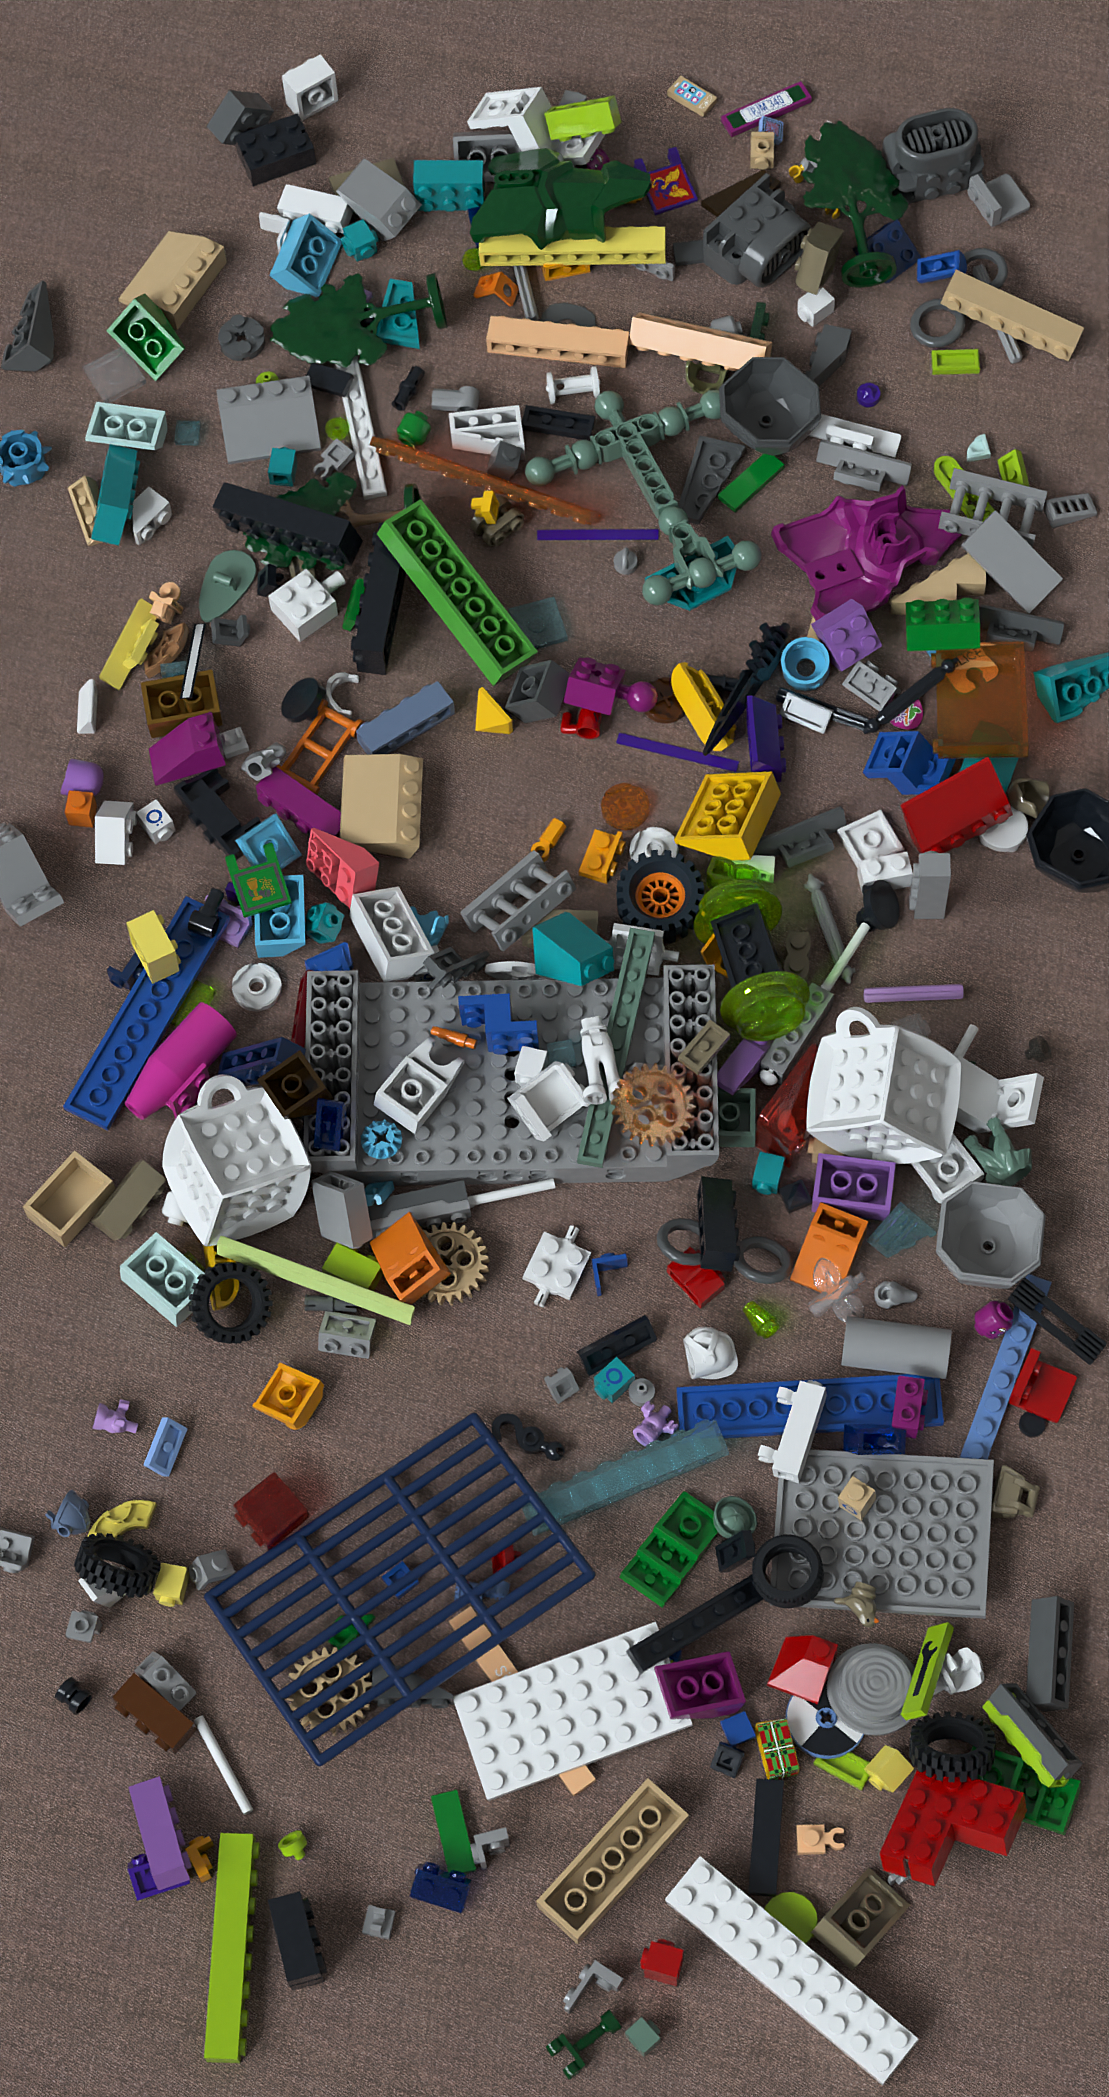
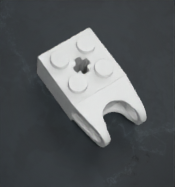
M432 1037L427 1038L402 1060L376 1092L373 1104L414 1134H416L445 1098L464 1063V1060L460 1057L444 1066L432 1062L429 1055L436 1041Z

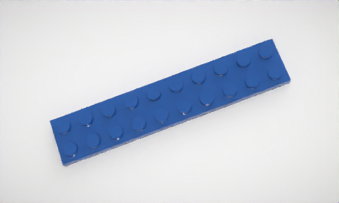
M187 896L184 898L165 931L169 940H175L178 945V949L175 951L181 960V963L178 964L180 971L152 984L143 968L63 1105L64 1110L109 1131L148 1058L156 1050L230 922L228 915L217 912L220 922L214 938L189 932L188 923L194 910L199 911L200 907L204 906V904Z
M902 1374L815 1379L813 1381L821 1383L822 1387L826 1388L827 1394L815 1433L897 1429L892 1427V1418L899 1376L925 1379L924 1390H928L926 1406L921 1405L920 1415H925L924 1427L943 1426L940 1378ZM808 1380L677 1387L680 1441L783 1435L792 1405L777 1402L778 1398L776 1396L779 1387L797 1392L799 1382H807Z

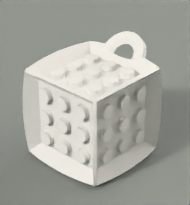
M850 1007L838 1016L836 1032L828 1034L821 1039L809 1086L806 1130L827 1146L855 1158L906 1164L944 1156L951 1141L957 1116L961 1083V1061L950 1051L921 1034L895 1025H880L877 1019L867 1010L860 1007ZM853 1021H860L868 1028L869 1034L851 1035L849 1026Z
M230 1075L214 1076L202 1086L198 1095L197 1105L185 1110L176 1117L164 1146L163 1170L169 1186L192 1230L202 1244L207 1247L217 1245L220 1236L238 1240L288 1220L299 1209L309 1186L311 1163L291 1119H284L262 1086L246 1089L240 1080ZM228 1089L233 1093V1100L212 1107V1097L216 1091Z

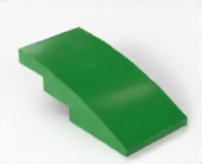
M683 1491L654 1526L652 1533L638 1548L636 1555L623 1569L619 1578L663 1608L719 1533L713 1523L714 1511L686 1491Z
M973 1746L971 1752L977 1748ZM996 1750L992 1769L990 1771L986 1770V1775L980 1776L978 1774L977 1777L979 1780L1023 1792L1027 1808L1023 1822L1066 1835L1082 1787L1081 1781L1071 1778L1063 1787L1049 1788L1041 1783L1035 1770L1026 1764L1022 1758Z

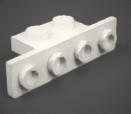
M821 414V420L808 435L891 458H896L901 441L900 434Z

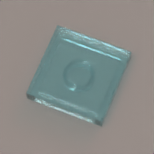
M555 597L508 609L510 616L536 649L568 641Z

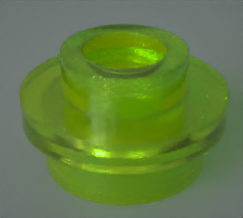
M468 249L462 258L464 267L471 271L480 270L483 266H480L479 249Z
M336 417L326 423L325 431L331 439L335 440L337 438L342 440L348 434L349 426L346 420Z

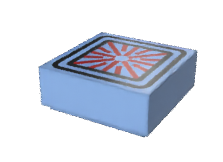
M762 116L759 120V132H774V144L779 145L782 142L783 122Z

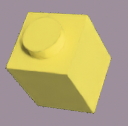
M161 1563L153 1594L156 1600H159V1603L164 1606L174 1607L175 1604L182 1605L190 1576L187 1567Z
M885 1745L864 1770L870 1776L869 1782L880 1791L885 1789L893 1793L914 1770V1767L897 1749Z

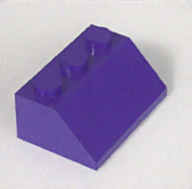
M752 695L747 696L746 723L751 772L772 771L776 782H781L782 773L786 772V760L781 758L780 751H784V738L778 734V729H782L781 714H777L776 705Z

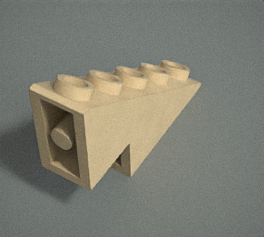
M968 553L961 558H955L947 567L942 570H935L921 583H914L908 591L893 596L889 601L891 605L890 614L906 615V602L914 600H957V595L984 596L986 571Z

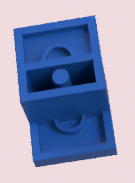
M919 731L880 732L863 770V774L867 778H888L902 795L921 794L948 779L958 752L954 748H933Z
M510 993L458 996L462 1026L467 1025L468 1027L476 1028L485 1024L488 1052L498 1055L506 1054L508 1051L521 1052L522 1046L539 1049L537 1020L513 1022Z

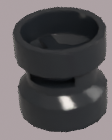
M73 1677L68 1678L55 1694V1698L60 1703H66L74 1715L82 1712L93 1697V1694L88 1689H82L79 1686V1682Z

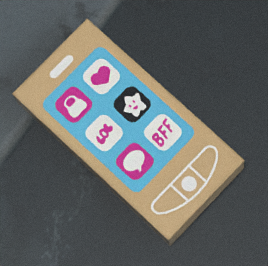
M682 76L667 90V96L702 117L717 103L716 96Z

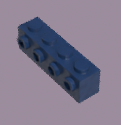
M279 1037L223 1053L217 1075L226 1074L240 1080L245 1087L258 1085L259 1081L257 1079L299 1050L305 1056L306 1049L284 1037Z

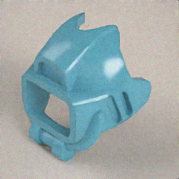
M410 906L430 945H438L448 926L449 915L445 917L438 916L437 911H431L426 915H419L416 907Z

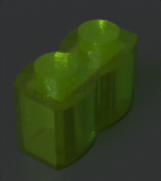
M712 857L707 870L706 885L717 892H730L737 898L752 900L759 886L760 872L755 867L747 864H735L724 857Z

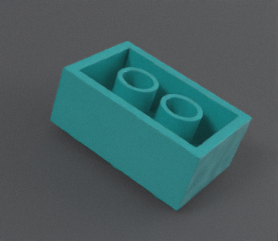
M414 160V197L422 204L417 211H478L485 201L483 160Z

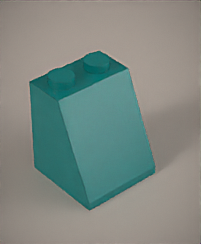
M563 912L532 927L535 973L537 975L583 986L614 971L613 946L569 912Z

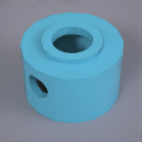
M809 637L797 638L790 642L782 652L781 657L784 679L790 686L801 691L815 690L823 685L830 671V659L825 646L815 638ZM804 659L813 661L816 667L814 673L807 677L801 676L796 669L797 664Z

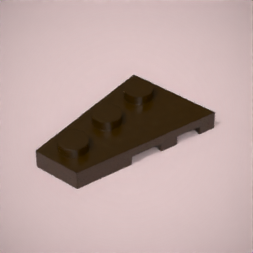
M761 170L701 200V207L715 217H718L767 172ZM770 175V189L776 191L780 188L781 182Z

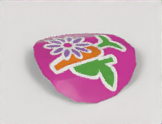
M919 700L915 701L890 721V723L895 727L906 730L918 727L923 718L922 704Z

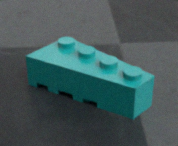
M109 444L94 519L95 524L91 535L92 540L119 546L126 519H131L134 505L130 504L134 502L136 490L132 489L136 488L140 461L136 460L137 450Z

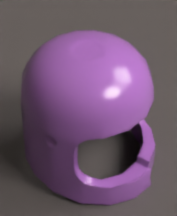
M71 758L61 787V795L68 796V792L71 790L91 792L96 796L103 785L102 768L92 762Z

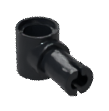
M211 888L204 906H201L199 911L194 910L188 923L189 932L214 938L220 922L217 912L224 898V893L221 890Z

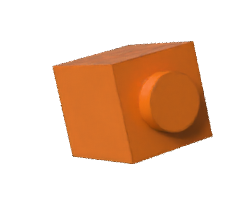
M69 790L65 808L68 824L71 826L93 828L97 809L94 794L91 792Z

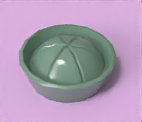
M727 1496L716 1504L713 1523L717 1532L729 1539L742 1530H751L753 1533L757 1526V1517L754 1509L747 1501L739 1497Z

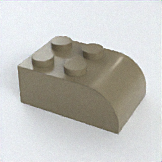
M818 222L814 228L809 229L807 235H804L801 243V249L804 250L802 256L798 257L795 265V270L798 271L795 283L798 287L814 295L819 293L833 273L845 230Z

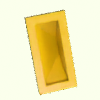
M483 686L479 688L475 731L512 733V719Z

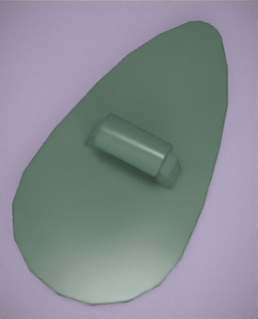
M230 550L224 551L213 559L206 572L199 598V611L202 621L209 623L214 618H220L226 614L242 598L254 582L256 567L248 554L242 551Z

